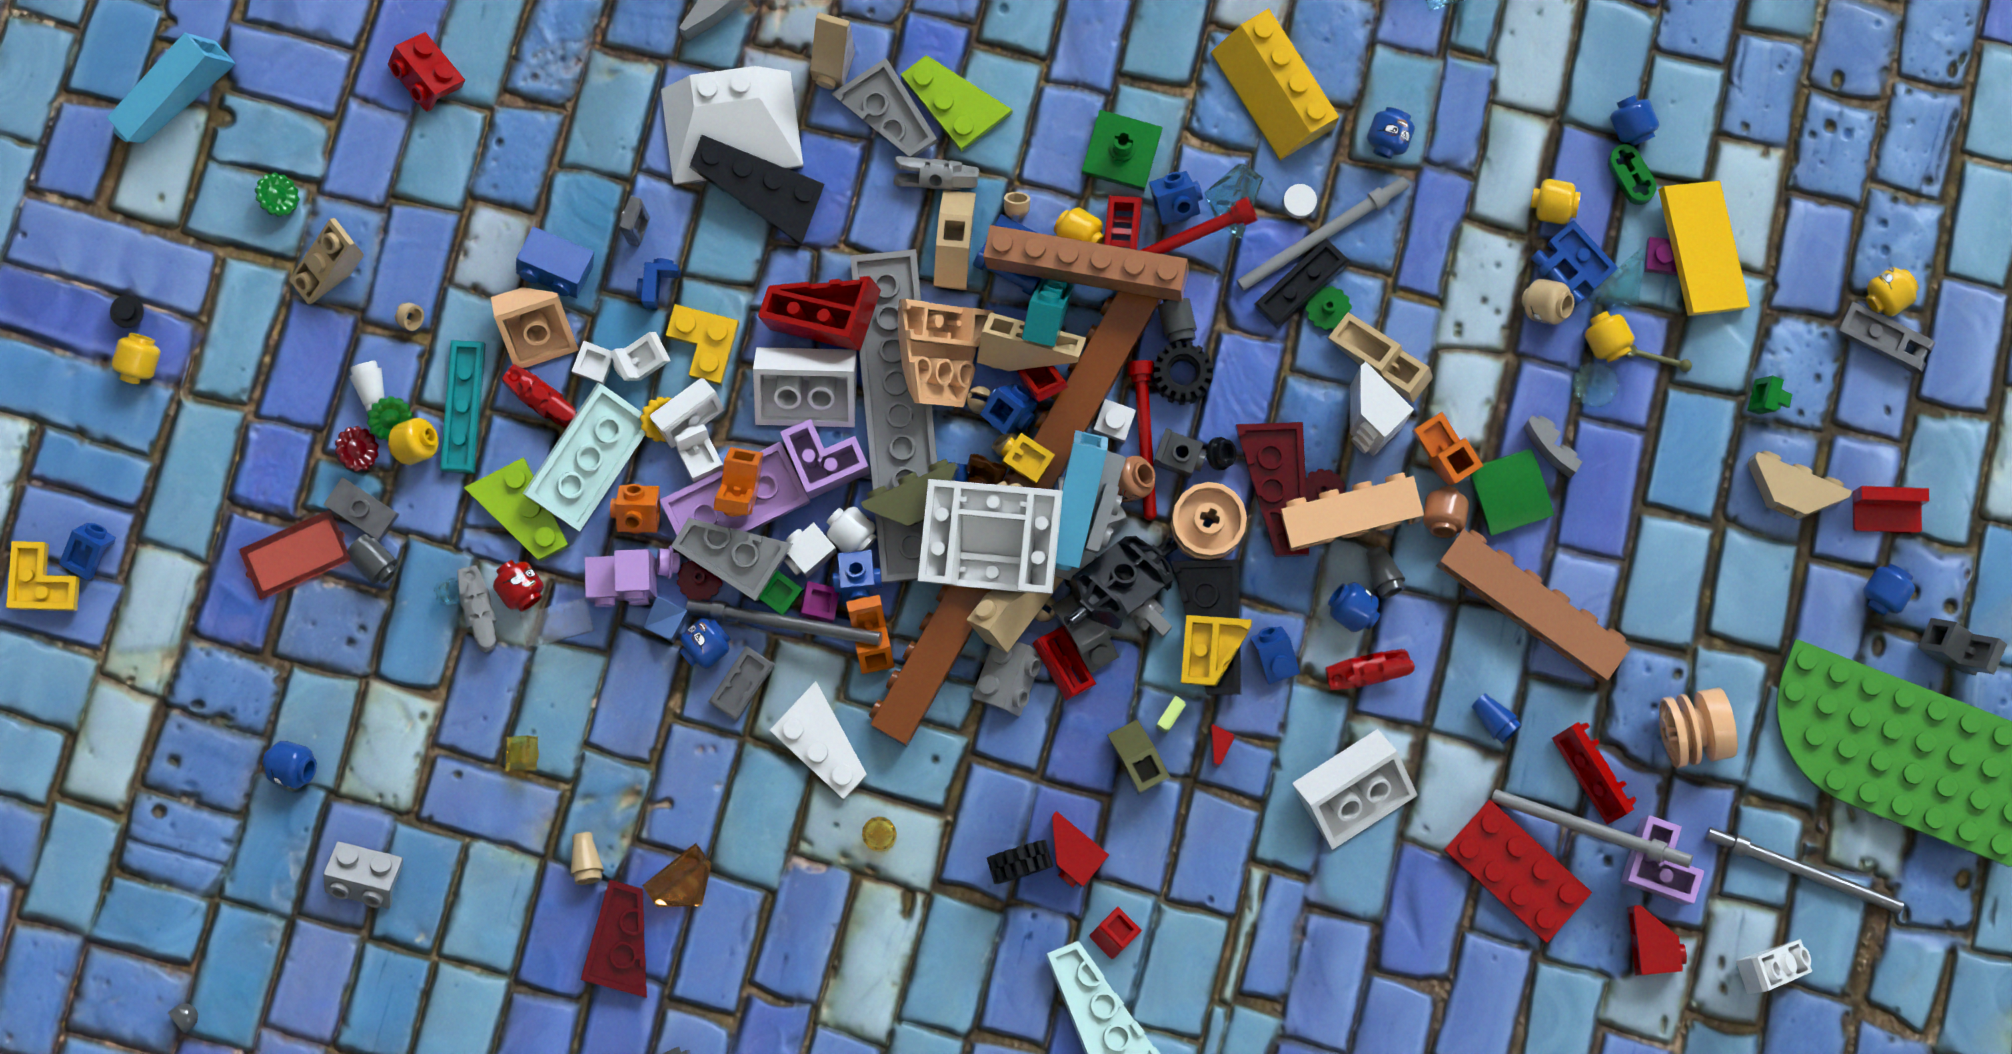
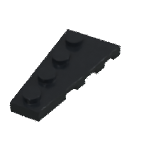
M701 135L689 168L717 188L740 201L739 203L748 210H752L761 216L776 230L779 229L785 233L793 242L799 246L802 245L824 188V183L705 135Z
M1238 559L1171 561L1186 615L1240 619V561ZM1241 646L1217 686H1204L1208 696L1242 695Z

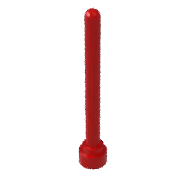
M1247 196L1235 201L1236 205L1230 207L1231 211L1145 247L1140 251L1165 254L1237 223V225H1241L1244 223L1247 226L1258 221V218Z
M1131 361L1127 363L1128 377L1135 384L1140 457L1146 459L1154 469L1148 383L1152 382L1151 376L1154 373V361ZM1155 484L1152 492L1142 498L1143 514L1145 519L1149 521L1154 520L1157 516Z

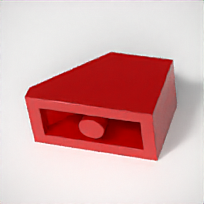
M1056 811L1052 816L1056 867L1061 870L1058 876L1072 888L1076 884L1083 888L1109 857V854Z
M1641 905L1627 907L1635 976L1683 972L1682 965L1687 963L1685 945L1680 944L1679 936Z

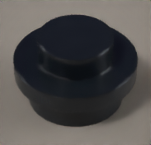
M123 295L112 303L110 316L119 327L132 328L142 321L144 307L136 297Z
M1223 437L1211 439L1206 450V458L1210 466L1219 471L1233 465L1236 460V448L1233 442Z

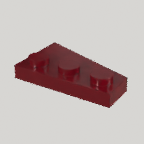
M609 879L580 980L647 998L642 888Z

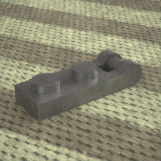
M1853 301L1849 304L1836 331V334L1903 365L1905 369L1916 374L1922 373L1926 365L1924 359L1927 353L1930 354L1935 346V342L1932 339ZM1908 343L1915 348L1912 354L1904 351Z

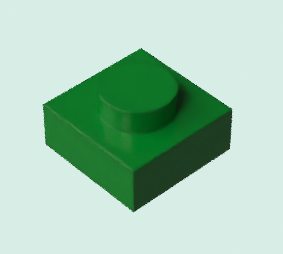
M777 570L759 600L778 614L786 615L804 590Z

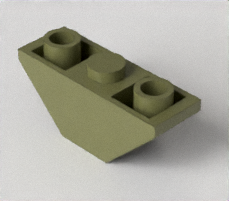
M943 459L928 466L930 472L920 477L914 472L898 479L899 486L887 490L885 486H881L866 493L868 499L862 501L861 504L866 510L906 526H914L924 521L928 479L955 481L960 468L956 462L948 463L947 459Z

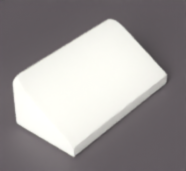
M700 378L653 412L650 418L672 449L676 446L674 438L684 429L698 427L702 424L705 425L725 409L716 391L704 378Z

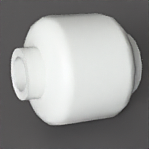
M849 507L845 511L838 508L826 522L830 525L827 531V538L842 553L865 551L877 538L874 535L876 525L856 507Z

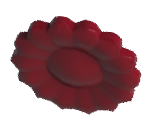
M359 426L347 427L344 432L338 434L339 439L335 441L337 447L335 454L339 456V463L344 464L346 469H352L354 472L366 471L369 466L375 464V459L379 456L377 452L379 445L375 442V436L370 434L368 429H361Z
M1318 469L1316 472L1311 471L1308 477H1306L1307 502L1320 499L1319 494L1329 490L1338 489L1339 494L1346 493L1344 490L1345 483L1340 480V475L1333 474L1332 470L1329 469L1326 471L1323 469Z
M692 560L682 563L681 570L677 573L679 577L677 585L681 587L680 592L686 595L688 599L710 600L712 595L718 594V588L723 585L719 577Z

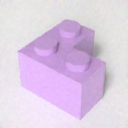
M811 419L780 432L809 499L870 474L869 466L856 436L824 449Z
M649 549L615 550L614 556L585 557L586 598L590 602H595L596 607L615 606V601H628V605L632 606L648 605L650 599L657 598L656 558Z
M1648 815L1640 819L1635 836L1649 841L1657 839L1668 843V847L1675 849L1682 826ZM1631 849L1620 883L1683 905H1690L1695 903L1704 870L1692 866L1686 868L1665 860L1660 863L1648 859L1647 854Z

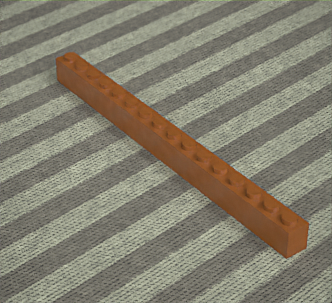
M1118 291L1115 298L1110 296L1107 298L1100 311V314L1104 316L1098 327L1094 324L1091 326L1085 337V343L1088 344L1086 349L1080 355L1079 361L1077 363H1070L1067 369L1072 372L1066 382L1068 388L1051 397V399L1055 400L1051 410L1048 412L1044 409L1036 422L1035 427L1039 431L1033 441L1055 454L1053 460L1037 484L1010 468L1003 480L1006 481L1007 485L1019 483L1023 487L1055 489L1058 484V478L1062 477L1067 468L1075 430L1087 433L1104 400L1107 398L1156 312L1158 305H1160L1162 298ZM951 585L942 586L936 597V600L940 602L934 614L928 612L919 627L923 631L917 643L914 641L910 642L902 657L907 660L901 672L895 670L886 684V688L890 690L884 701L877 700L869 714V717L873 719L870 724L873 729L908 747L974 631L966 619L983 597L992 590Z

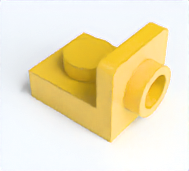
M1020 433L1017 440L1010 437L1000 453L1005 457L1002 465L1006 466V468L1010 467L1035 484H1037L1055 454Z

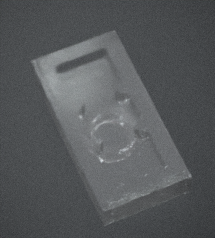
M586 598L520 614L528 648L594 632Z

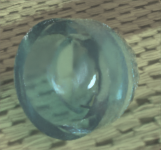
M456 578L444 579L436 584L434 592L436 591L437 598L435 600L440 605L451 606L460 603L458 580Z

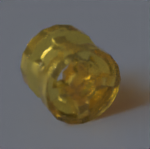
M878 816L871 818L865 823L862 837L868 848L876 852L888 851L895 844L897 832L890 820Z

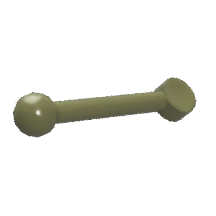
M1634 344L1630 346L1632 351L1625 355L1627 358L1638 356L1676 366L1683 372H1688L1692 368V363L1688 359L1679 361L1638 350Z

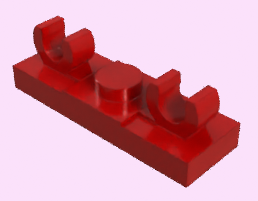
M1577 722L1552 737V740L1606 825L1633 811L1634 807L1632 805L1637 799L1635 796L1628 799L1622 788L1627 784L1625 781H1616L1617 778L1599 750L1595 748L1599 744L1598 738L1592 741L1589 739L1584 731L1590 727L1589 724Z

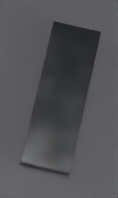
M1326 238L1255 302V308L1278 330L1349 265V259Z

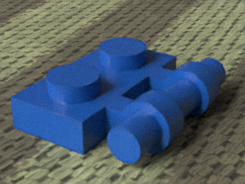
M1574 220L1547 243L1555 252L1554 255L1548 258L1540 249L1531 257L1532 261L1539 267L1537 271L1543 277L1547 276L1550 280L1565 283L1569 287L1570 292L1574 296L1575 307L1585 299L1577 289L1582 283L1593 292L1618 270L1616 264ZM1562 261L1575 274L1570 280L1557 268Z

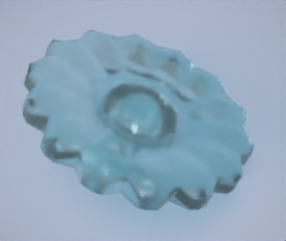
M1589 362L1587 366H1581L1579 372L1574 375L1575 381L1572 386L1575 389V395L1580 398L1582 403H1588L1590 407L1596 405L1602 407L1605 403H1611L1613 397L1618 394L1619 382L1616 380L1617 374L1611 371L1610 366H1604L1601 362L1596 364Z

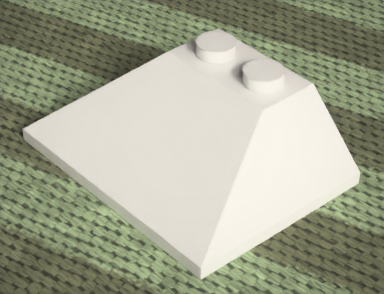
M751 66L689 75L661 89L674 185L708 181L689 168L701 135L787 169L804 167L790 71Z
M928 479L918 581L969 588L1053 594L1063 491Z

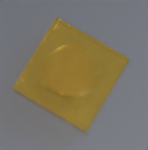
M538 736L507 737L505 771H536L539 757Z

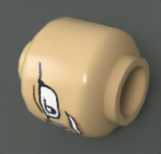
M1537 279L1524 291L1522 304L1525 307L1526 315L1532 321L1557 325L1571 315L1574 308V296L1565 283Z

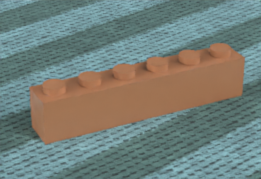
M994 225L989 227L983 255L988 269L1183 302L1189 272L1187 258Z
M1463 529L1436 566L1601 684L1608 681L1631 648L1624 643L1626 638L1614 629L1609 628L1607 631L1597 624L1598 618L1585 609L1579 611L1570 605V598L1557 589L1551 591L1542 585L1541 582L1543 580L1529 569L1523 571L1513 564L1515 560L1508 553L1500 549L1496 552L1487 546V540L1481 534L1474 530L1468 532Z

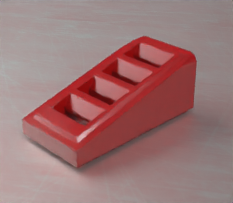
M1109 195L1104 236L1105 245L1138 249L1143 211L1142 198ZM1116 212H1133V217L1116 216ZM1115 223L1132 224V229L1114 228ZM1113 235L1131 236L1130 241L1113 240Z
M1054 366L1016 370L1022 386L1029 391L1037 402L1043 401L1068 388L1066 381Z

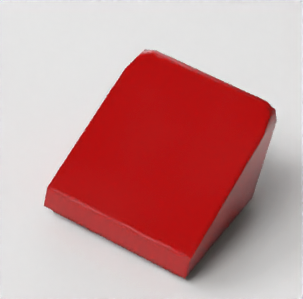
M1214 724L1210 726L1212 766L1217 768L1222 764L1235 737H1233L1234 734Z
M1117 906L1096 927L1089 937L1109 958L1114 959L1142 930Z

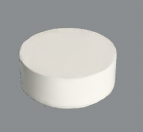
M1305 184L1291 186L1286 191L1283 199V207L1286 213L1296 219L1310 216L1317 204L1314 190Z

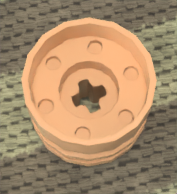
M1717 687L1697 691L1694 696V707L1685 694L1678 695L1676 701L1671 696L1660 700V733L1668 757L1675 768L1686 767L1688 760L1692 765L1701 763L1702 749L1711 762L1736 756L1738 749L1736 724L1728 697L1723 689Z

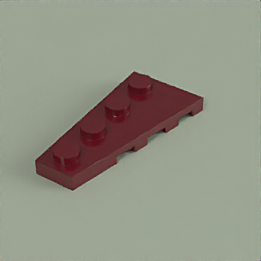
M1303 422L1236 424L1235 428L1274 557L1309 556V547L1290 551L1280 513L1282 508L1287 507V501L1305 497L1307 502Z

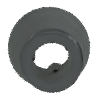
M1385 546L1369 550L1366 556L1368 558L1374 592H1378L1382 599L1402 592L1405 589L1403 583L1405 577L1386 551Z

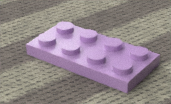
M781 441L760 451L763 452L761 476L752 514L732 517L725 515L722 511L714 510L715 496L722 483L723 469L660 499L676 535L679 534L688 518L749 533L809 504L810 500Z

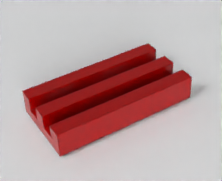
M1063 627L1036 639L1032 643L1066 701L1096 685ZM1054 638L1056 639L1057 643L1059 644L1060 648L1065 654L1064 656L1058 648L1057 644L1055 643ZM1071 666H1072V668L1074 669L1075 673L1077 674V676H1078V678H1079V680L1081 681L1082 684L1079 683L1078 679L1076 678L1075 674L1073 673L1072 669L1070 668Z

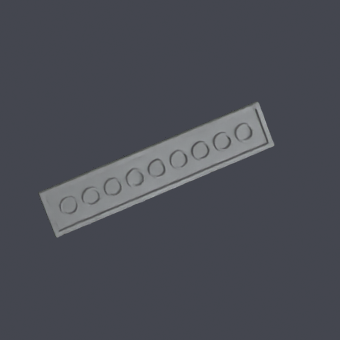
M916 249L850 256L852 280H859L860 277L870 276L881 290L863 345L859 351L873 490L881 486H885L887 490L899 486L898 479L914 472L920 477L930 472L928 466L938 462L932 404L914 403L905 380L898 339L899 300L921 301ZM875 513L882 584L918 580L924 521L914 526H906Z

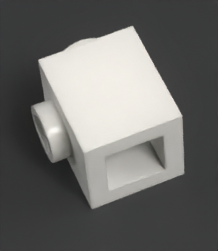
M813 522L804 531L797 529L785 540V542L793 543L787 553L788 557L783 561L796 576L802 572L808 578L837 553V550Z

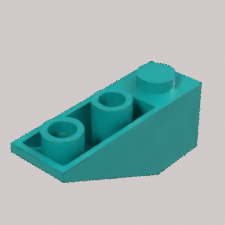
M1041 279L1029 302L1022 335L1023 340L1055 347L1074 285L1058 280Z

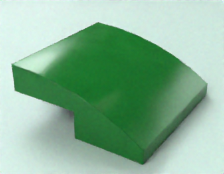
M1531 448L1482 463L1483 467L1469 475L1475 499L1480 503L1487 533L1491 536L1554 516L1543 476Z

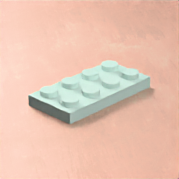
M597 383L522 494L580 532L645 436V431L641 429L642 422L640 421V416L643 413L601 383Z

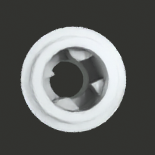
M369 361L350 367L352 375L349 378L365 406L366 412L372 410L371 406L373 403H378L380 398H385L382 368H378L376 361Z

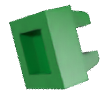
M1773 375L1755 379L1747 411L1760 415L1780 410L1781 406L1790 408L1792 394L1782 390L1784 380Z

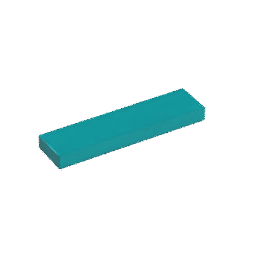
M451 340L440 462L441 472L475 474L486 349L485 342Z

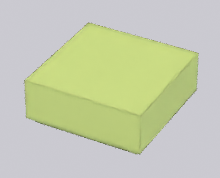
M1175 695L1158 721L1156 728L1164 733H1168L1184 709L1185 701Z

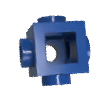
M1187 171L1172 172L1164 178L1149 182L1154 209L1162 225L1175 221L1183 222L1192 216L1201 214L1198 201L1203 200L1202 191L1198 181L1193 182Z
M1011 384L995 388L988 396L987 404L980 415L990 422L994 429L1006 435L1026 430L1035 418L1033 412L1038 403L1031 398V394L1026 388L1018 384Z
M872 551L838 553L839 572L833 573L835 593H842L843 605H847V601L875 596L876 589L882 588L880 568H874Z

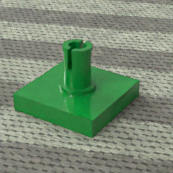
M1099 110L1082 168V174L1145 192L1163 127Z

